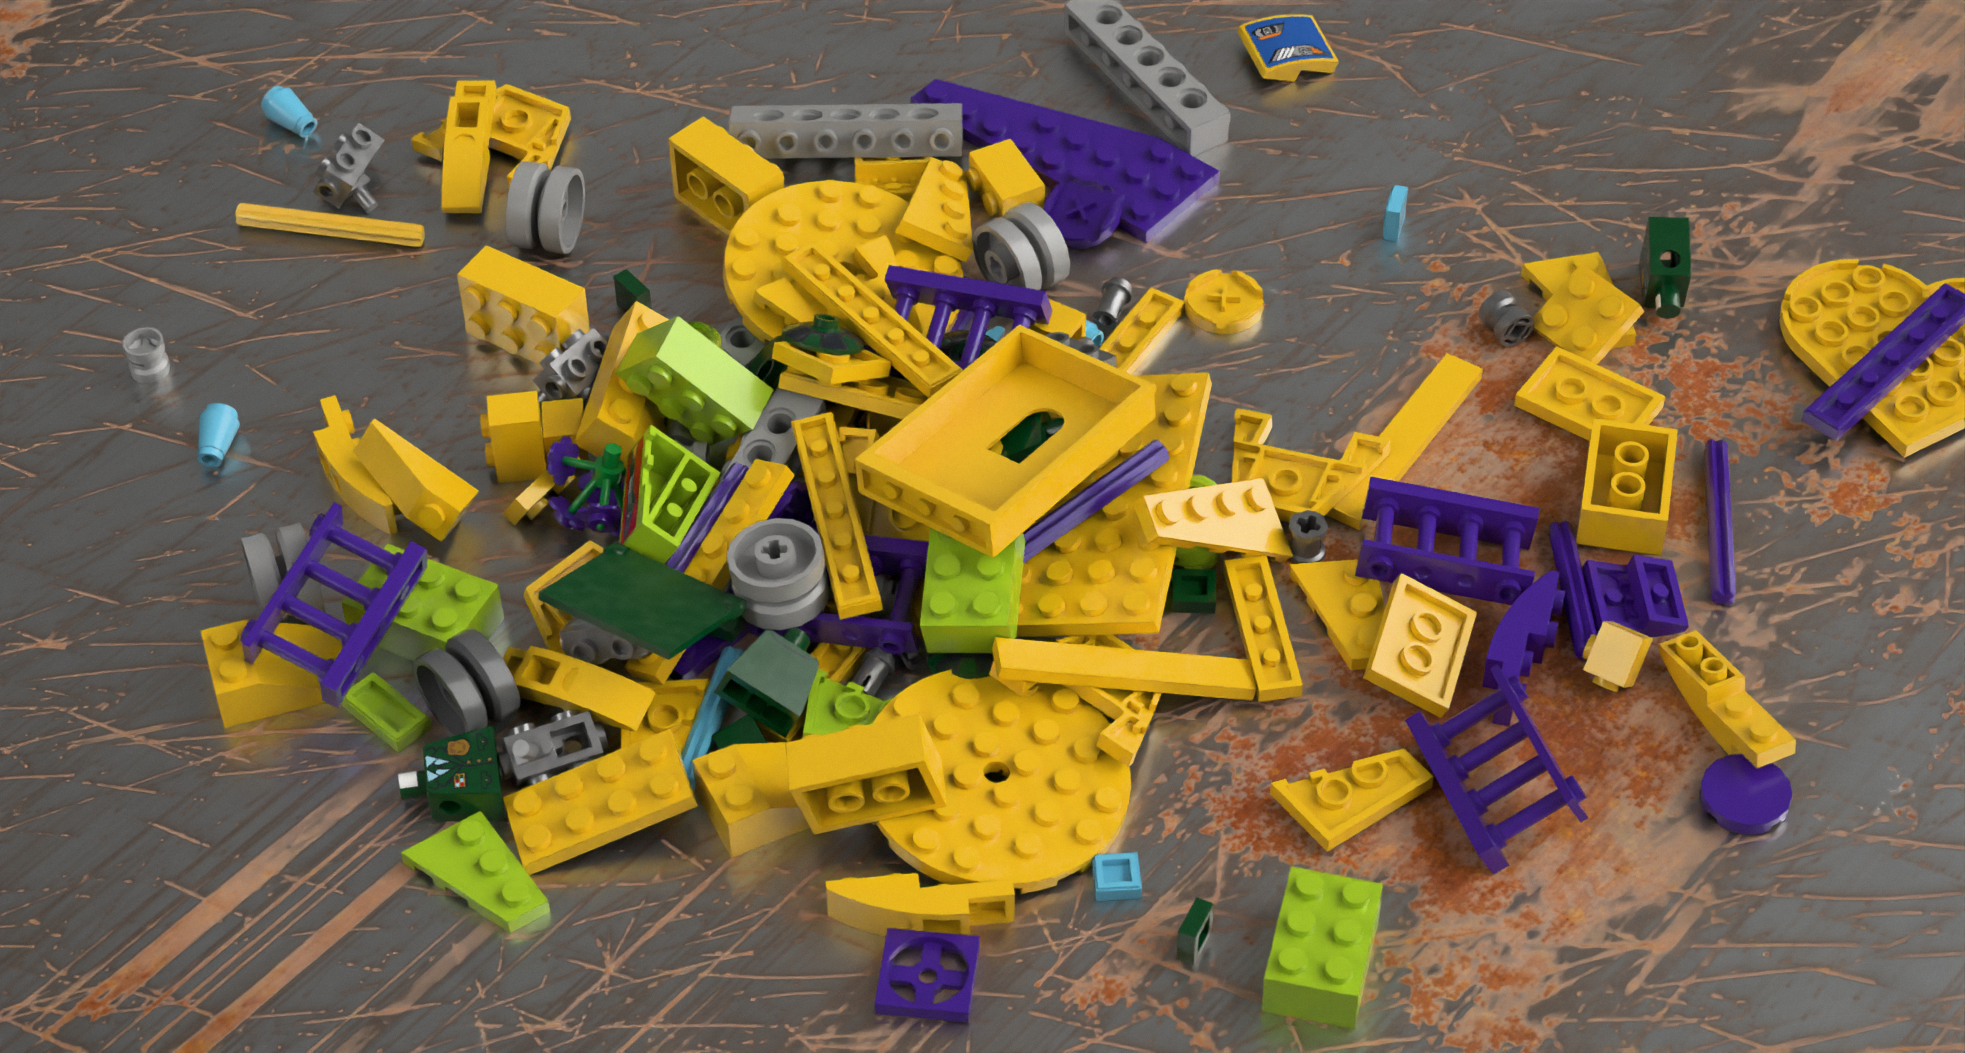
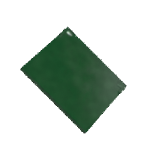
M617 542L604 548L602 554L541 590L538 598L540 601L668 660L725 622H732L741 616L747 605L746 600L717 589Z

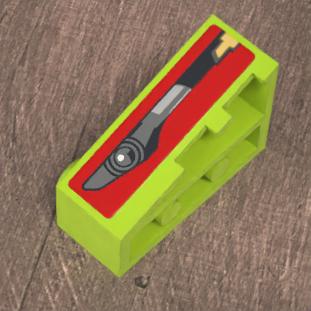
M650 424L627 455L619 543L665 565L679 547L721 472Z

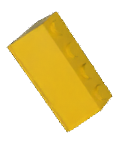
M637 301L612 329L574 444H577L578 447L596 457L603 456L607 444L614 443L619 445L622 449L620 460L623 462L624 467H626L628 453L650 424L662 433H664L666 428L664 425V415L659 411L658 406L646 396L631 391L627 387L626 381L615 374L636 334L669 320Z

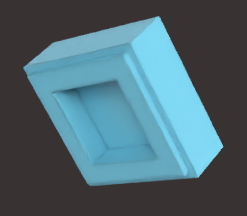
M1394 185L1391 189L1384 213L1382 235L1384 240L1398 241L1406 213L1408 187Z
M1138 852L1099 854L1094 856L1092 859V872L1096 901L1142 899Z

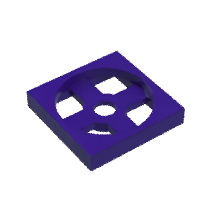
M887 928L874 1004L875 1014L969 1023L980 951V936ZM904 948L922 949L921 962L914 966L893 965L894 957ZM942 951L959 953L967 964V970L944 969L940 964ZM924 971H932L937 975V978L932 983H923L920 981L919 975ZM890 984L910 986L915 992L914 1002L902 998L893 990ZM944 989L960 990L950 999L934 1004L935 995Z

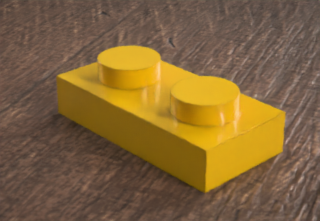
M547 469L512 502L503 515L514 526L525 515L533 520L549 504L545 496L552 490L559 495L571 484L576 476L574 474L568 476L563 485H557L553 481V475H550Z

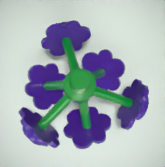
M564 436L560 442L552 444L547 457L548 473L553 475L555 484L563 485L567 477L574 474L576 467L589 470V473L583 474L578 480V487L582 492L573 503H569L562 496L549 499V505L555 510L554 517L561 525L573 530L575 528L579 531L590 528L595 532L612 533L613 536L620 537L625 485L621 480L622 476L626 474V467H624L623 462L620 460L622 449L619 445L614 443L607 444L603 456L598 457L595 462L577 459L579 448L577 444L572 443L570 437ZM585 501L589 504L588 508H581Z

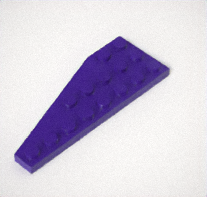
M934 79L910 98L911 104L962 103L963 139L980 149L1011 139L1044 185L1051 190L1061 182L1065 184L1068 181H1072V177L1078 175H1094L1108 181L1119 197L1122 210L1117 227L1144 243L1150 241L1219 183V170L1156 136Z

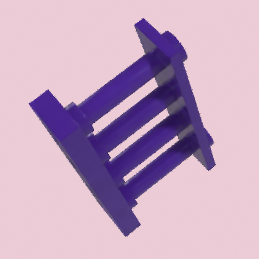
M893 265L888 266L884 279L892 298L897 300L894 310L906 321H908L912 305L923 303L935 306L926 338L938 349H940L951 312L959 309L974 313L960 361L952 360L963 370L978 359L991 318L1000 316L1013 319L1012 331L1018 325L1028 329L1034 323L1048 325L1052 314V307L1046 291ZM864 345L865 350H868L874 354L879 355L870 346ZM891 365L890 376H903Z
M1370 476L1362 510V519L1376 521L1374 541L1363 539L1355 576L1393 583L1402 573L1438 592L1512 605L1533 584L1535 571L1520 569L1519 556L1520 548L1530 549L1538 522L1539 508ZM1393 525L1418 529L1416 549L1391 544ZM1435 532L1461 537L1459 557L1434 552ZM1478 540L1503 545L1501 565L1476 560Z
M334 502L326 515L320 513L311 526L309 532L311 538L259 618L257 620L252 618L247 623L241 634L240 642H242L244 660L252 665L262 649H265L318 676L322 701L338 708L427 568V550L411 541L403 554L397 552L394 555L342 528L344 525L342 506ZM331 543L387 570L386 575L388 578L381 589L375 587L372 590L319 563ZM308 578H311L364 605V611L366 612L358 624L353 622L348 625L296 597ZM288 613L341 640L343 648L335 660L330 658L326 661L273 634L284 615Z
M864 535L875 578L880 574L901 576L890 620L865 618L866 614L840 620L839 615L823 613V609L816 618L794 628L804 631L812 642L865 648L880 647V649L890 654H901L903 652H915L918 654L920 645L914 624L908 623L907 620L918 580L925 579L929 542ZM825 565L826 572H827V576H828V581H829V587H830L831 582H830V578H829L827 566ZM746 621L751 635L759 637L765 630H772L762 629ZM788 629L772 631L783 637Z
M1498 664L1491 667L1490 670L1500 689L1444 723L1440 724L1437 721L1431 725L1421 711L1405 719L1475 851L1493 874L1509 866L1501 849L1508 846L1507 840L1562 807L1568 805L1580 823L1588 819L1580 804L1581 801L1587 798L1573 775L1565 778L1522 702L1529 698L1527 692L1515 674L1507 678ZM1510 704L1519 722L1460 757L1456 754L1452 757L1449 756L1446 747L1452 744L1450 739ZM1529 737L1538 753L1537 756L1478 791L1475 788L1467 789L1464 781L1470 778L1469 772ZM1548 771L1558 789L1498 825H1495L1494 822L1487 825L1482 816L1489 811L1487 806Z

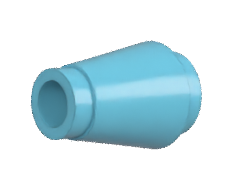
M275 86L263 97L261 108L265 112L267 119L299 134L303 138L311 135L316 129L317 120L290 88Z
M212 403L206 406L205 411L200 413L197 460L201 464L208 467H218L222 464L240 427L238 413L234 408L221 403Z

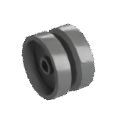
M473 628L464 629L449 638L445 651L440 648H433L416 658L413 662L414 678L423 699L440 725L451 736L487 727L488 719L492 722H501L519 710L521 704L519 691L506 663L494 646L480 632Z

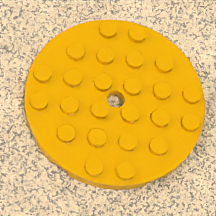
M826 180L796 184L777 190L763 197L747 209L738 219L729 235L723 261V281L730 304L734 303L743 317L742 323L755 337L765 344L767 341L770 342L772 339L780 336L782 329L788 325L784 323V316L769 306L763 309L753 301L755 289L786 277L808 304L812 305L819 302L782 269L781 260L783 257L813 241L820 245L862 283L871 280V278L854 260L855 247L883 235H886L889 239L899 267L964 277L961 262L957 258L895 233L909 204L908 201L875 186ZM917 303L914 307L923 328L922 335L926 337L935 306ZM959 309L951 312L945 334L949 333L954 326Z
M951 669L926 677L907 687L883 708L873 722L874 724L888 721L898 715L911 716L920 714L940 755L946 807L872 822L873 826L878 825L882 833L889 840V847L899 857L918 871L937 881L956 885L978 883L990 879L997 881L1012 879L1014 889H1020L1021 894L1044 890L1057 886L1058 880L1077 871L1081 874L1092 866L1094 856L1105 854L1109 850L1123 826L1131 791L1130 767H1127L1096 746L1100 733L1110 725L1106 717L1096 707L1080 698L1074 690L1065 688L1061 684L1036 683L1020 696L992 676L964 679L953 675ZM1001 769L1007 780L994 783L986 779L984 775L990 772H999Z

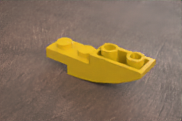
M457 80L455 95L450 97L443 156V213L482 212L490 162L488 144L497 94L495 80Z
M336 395L320 399L326 428L313 431L319 461L326 477L343 501L360 517L389 535L398 533L395 516L402 514V512L353 453L360 439L359 437L351 439L350 434L355 433L349 409L341 411Z
M1697 630L1658 644V651L1679 691L1712 737L1729 755L1742 753L1756 768L1795 754L1796 739L1745 691V676Z
M530 645L528 651L508 647L503 657L513 676L520 698L560 707L565 711L575 709L578 714L590 711L593 722L600 721L601 724L636 732L656 694L652 689L607 669Z
M892 873L878 877H847L840 880L826 881L829 917L848 926L886 936L887 928L970 935V926L1015 922V897L1012 879L1000 881L990 879L978 883L956 885L938 884L934 887L920 888L918 873Z

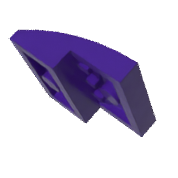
M1633 555L1627 565L1588 559L1583 565L1582 570L1597 635L1603 621H1614L1649 637L1685 632L1689 627L1673 561Z

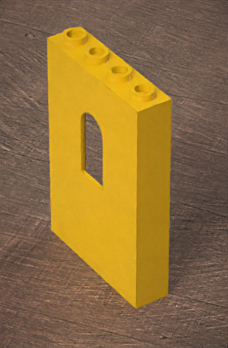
M1018 325L854 459L858 492L994 558L1155 418L1154 384ZM1052 412L1058 414L1064 420L1062 428L1020 464L989 450V448L1033 413Z

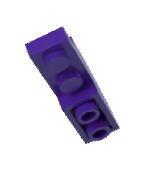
M1551 570L1540 577L1508 609L1492 638L1486 657L1482 687L1500 689L1490 670L1496 664H1498L1507 678L1514 674L1519 681L1521 676L1529 678L1532 662L1542 664L1545 647L1554 648L1558 622H1552L1551 618L1552 615L1561 616L1565 595L1564 590L1557 589L1560 572ZM1522 684V686L1524 687V689H1525V691H1526L1527 685H1526V684ZM1510 704L1493 714L1492 723L1510 727L1513 714Z

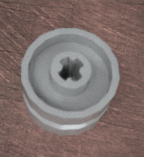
M523 161L518 165L511 180L506 206V233L508 241L512 246L534 249L541 242L544 249L548 252L567 254L572 251L580 234L585 206V183L579 168L556 166L550 173L544 163Z
M1024 202L1011 208L1002 217L993 218L978 226L973 233L975 259L982 275L988 282L1041 290L1051 288L1069 275V252L1060 230L1053 219L1041 207L1032 202Z
M774 518L760 521L742 530L730 543L727 562L733 593L735 596L746 600V609L741 616L748 623L762 629L785 630L794 628L816 618L827 605L830 587L825 568L823 546L820 536L809 525L794 519Z
M300 522L278 528L276 540L280 553L279 556H274L269 539L263 533L240 538L260 614L308 543ZM308 578L296 598L326 612L320 588L322 584ZM286 613L280 623H288L290 614Z

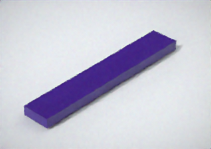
M1944 283L1803 412L1802 422L1834 441L1840 439L1965 324V294Z

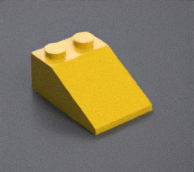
M241 620L200 630L224 728L326 703L322 701L318 676L265 649H262L253 665L244 660L240 637L250 620ZM279 623L273 634L326 661L330 658L335 660L342 650L339 639L311 625Z
M787 742L733 744L692 760L696 794L731 858L810 828L789 790L785 746Z

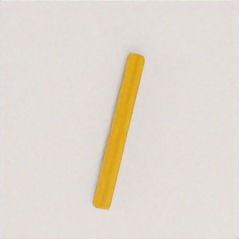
M240 203L237 206V210H235L236 224L245 227L417 248L422 246L425 238L424 227L421 224L250 203Z

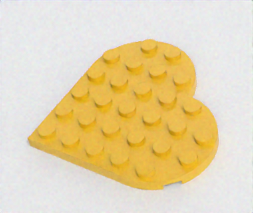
M1841 259L1821 263L1802 272L1786 289L1780 310V329L1790 349L1831 387L1944 283L1965 294V277L1946 279L1926 286L1913 275L1884 263L1882 269L1870 265H1858L1859 259ZM1965 324L1862 417L1904 458L1965 428Z

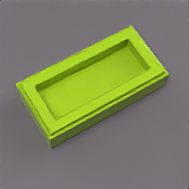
M374 672L351 687L341 703L344 709L398 753L432 728L431 718Z

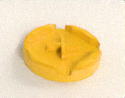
M1222 269L1210 270L1197 275L1188 283L1184 297L1185 314L1195 326L1216 334H1236L1251 328L1260 320L1264 309L1263 291L1254 278L1232 270V274L1221 273Z

